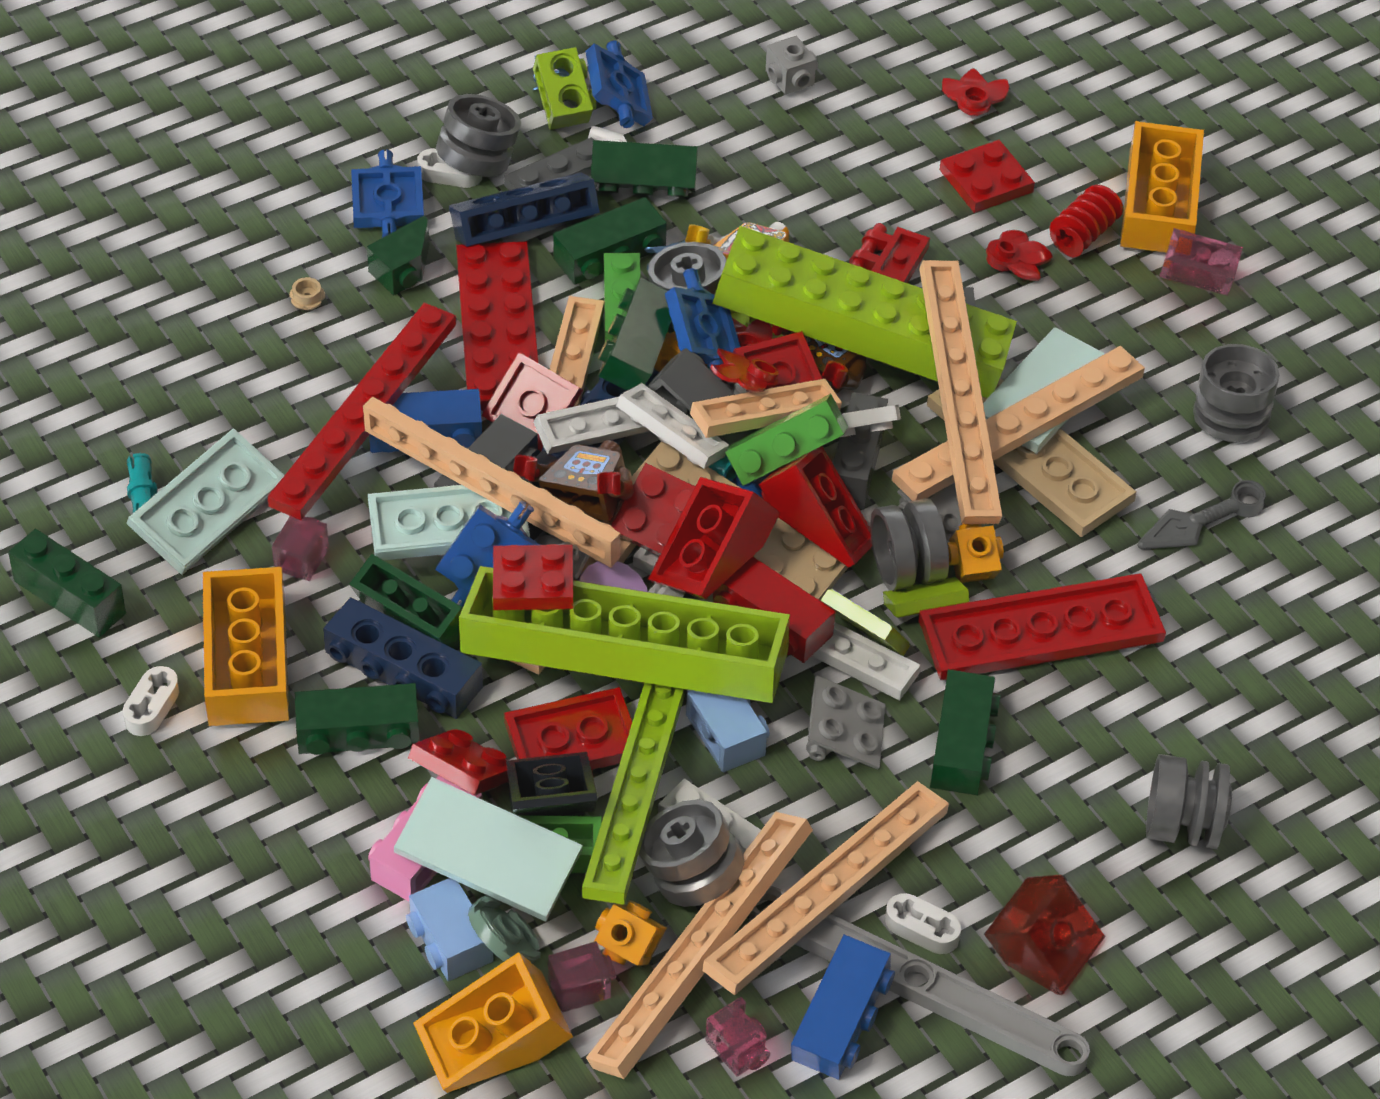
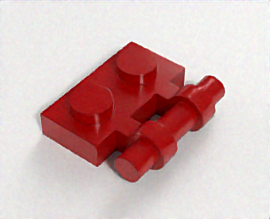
M876 223L873 229L865 233L862 238L861 248L854 251L849 263L908 283L929 249L930 238L897 227L893 235L886 234V226ZM879 250L883 251L880 256L874 254V252H878Z

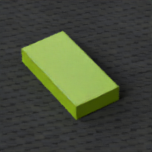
M951 577L941 582L926 585L922 583L897 591H884L883 600L884 605L892 614L900 618L919 614L920 610L969 602V591L956 577Z

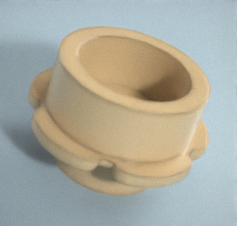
M310 277L300 278L295 281L289 294L290 298H292L291 303L293 306L302 310H313L319 307L321 301L325 299V291L321 288L320 283Z

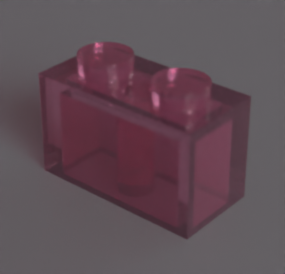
M1174 228L1159 277L1228 296L1235 279L1243 247Z

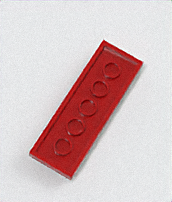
M527 241L481 243L471 246H465L464 244L456 245L467 389H479L481 411L485 410L518 352L538 363Z
M1142 573L920 610L919 623L940 680L947 679L948 669L981 674L1164 642L1166 635L1165 628Z

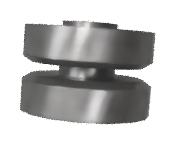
M464 94L450 99L443 120L444 126L441 128L436 144L439 157L453 168L474 176L491 177L501 175L507 171L513 152L512 146L516 143L522 123L518 114L504 103L483 95Z
M700 242L678 243L666 247L650 261L648 269L649 282L667 291L673 287L687 289L683 272L687 269L695 268L698 269L702 287L715 295L727 260L721 250L710 244ZM672 320L669 325L670 328H674Z
M924 498L909 501L904 506L903 511L896 505L879 507L873 510L870 522L873 553L881 579L888 590L897 591L911 588L916 578L925 585L941 582L946 579L949 569L947 539L942 519L932 500Z
M700 799L679 802L665 808L654 816L647 824L639 856L646 868L654 876V881L662 895L670 903L682 907L698 906L717 899L733 886L741 875L745 862L743 851L735 836L729 831L728 824L721 811L712 802Z

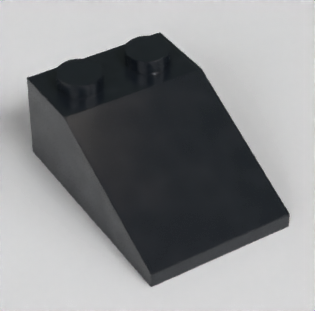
M587 752L506 760L511 813L517 816H584L585 812L595 811L597 791Z

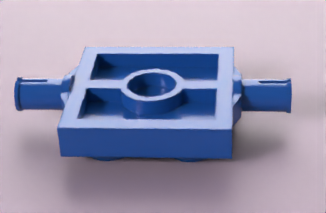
M616 40L607 43V50L594 43L585 51L593 97L600 104L608 105L617 111L621 127L630 128L634 125V121L644 127L653 119L645 73L636 69L624 59L621 53V44L617 43Z
M386 149L387 159H385L384 150L378 153L379 166L368 169H351L354 228L382 227V238L387 236L388 233L396 231V226H405L424 216L421 166L402 167L393 165V152Z
M687 269L683 272L687 289L673 287L665 293L679 350L681 352L687 348L691 353L701 357L709 367L711 364H724L717 353L718 348L733 353L735 348L740 347L731 312L727 308L712 304L715 295L702 287L698 269Z
M520 501L511 516L507 518L496 515L479 504L435 569L453 581L457 586L458 591L451 601L456 604L459 602L458 605L461 607L464 606L480 566L493 568V546L540 545L528 537L522 528L525 521L534 511L532 506L528 505L524 510L526 502Z

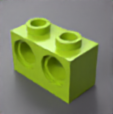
M576 47L537 54L533 71L549 130L589 123L592 112L596 109V100L592 95V89H587L585 79L588 77L586 62L584 58L579 59ZM564 69L569 73V76H559L554 70ZM567 99L573 100L577 103L578 107H567L563 101Z

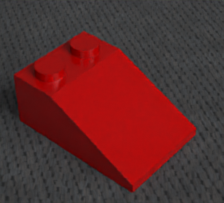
M823 446L777 468L759 484L762 489L763 499L781 512L778 518L848 568L856 564L872 547L871 528Z
M700 477L648 579L653 583L707 599L764 547L781 512L753 491Z

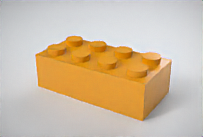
M1135 121L1129 154L1120 247L1190 256L1197 223L1204 130Z
M282 567L203 572L204 696L208 725L289 721L286 612Z

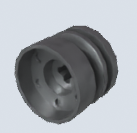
M1227 344L1211 350L1205 355L1201 365L1198 381L1199 388L1193 408L1195 422L1204 432L1214 438L1228 442H1245L1258 438L1267 430L1274 404L1273 399L1280 376L1276 362L1270 355L1260 349L1244 344Z
M1158 754L1148 801L1146 838L1174 843L1180 826L1183 825L1187 826L1188 842L1190 845L1197 846L1201 831L1205 829V847L1217 849L1222 833L1227 827L1231 810L1230 766L1217 763L1213 778L1209 780V762L1201 760L1195 778L1188 777L1186 758Z

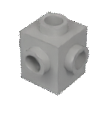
M797 35L767 45L765 71L773 84H777L784 95L814 85L815 70L818 68L817 58L811 50L809 51Z

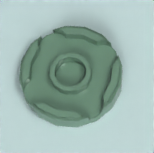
M490 896L479 898L469 908L468 916L471 926L482 942L502 961H506L519 952L534 964L540 958L541 953L537 951L540 946L537 936L527 922L516 911L514 912L511 909L506 913L499 908L503 904L501 901Z

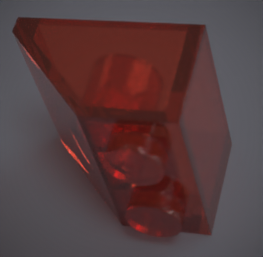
M1062 875L1027 877L984 933L1007 966L1057 995L1065 993L1106 937Z

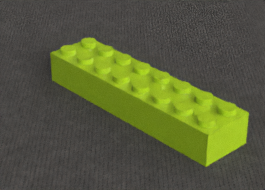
M739 226L712 304L796 333L802 331L805 336L938 381L922 288ZM966 303L981 395L984 398H988L995 391L1003 372L1017 321Z
M480 566L459 616L461 653L773 703L788 653L790 614L573 581V609L493 610V568Z

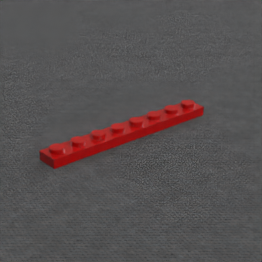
M425 302L422 304L267 496L268 507L299 520L305 517L370 435L365 431L363 405L371 397L385 404L393 405L456 326V315Z

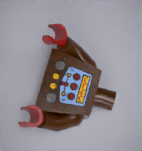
M773 325L771 328L776 336L796 333ZM804 335L822 379H826L836 394L843 388L856 390L860 386L867 370L865 356Z
M611 440L603 441L599 448L583 445L572 446L560 459L548 465L537 463L538 459L532 456H515L513 472L525 477L528 481L539 483L540 488L547 490L552 496L568 505L578 507L585 514L597 520L610 522L620 499L628 500L634 494L631 472L625 468L622 450L617 443Z

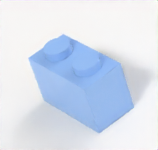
M687 690L686 715L722 772L765 756L766 741L770 735L769 728L765 719L761 715L757 716L749 699Z
M448 878L409 895L410 913L406 915V920L410 931L415 938L422 937L426 944L425 953L430 965L434 970L440 968L448 982L493 962V952L482 942L471 926L468 913L472 904L459 882Z

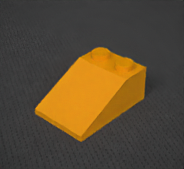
M519 952L413 1022L442 1089L447 1093L538 1061L573 1038L542 971Z

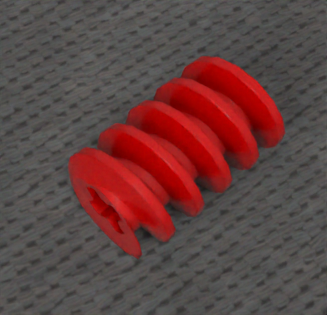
M1096 184L1089 186L1051 222L1049 231L1054 245L1066 256L1072 258L1080 256L1092 242H1095L1108 227L1112 226L1122 216L1124 208L1121 199L1113 190L1106 186Z

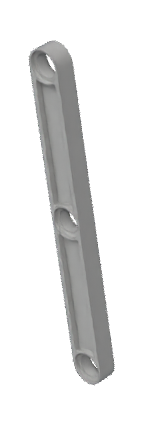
M770 886L759 902L763 900L774 902L785 891ZM756 906L749 914L751 920L761 913ZM829 914L795 943V945L828 961H831L843 934L891 953V970L895 971L889 991L1061 1075L1076 1076L1086 1068L1090 1048L1086 1039L1080 1034L839 917ZM911 972H918L923 974L928 982L921 987H915L908 984L904 977ZM1065 1046L1073 1047L1079 1051L1081 1058L1075 1062L1065 1061L1059 1056L1058 1050Z

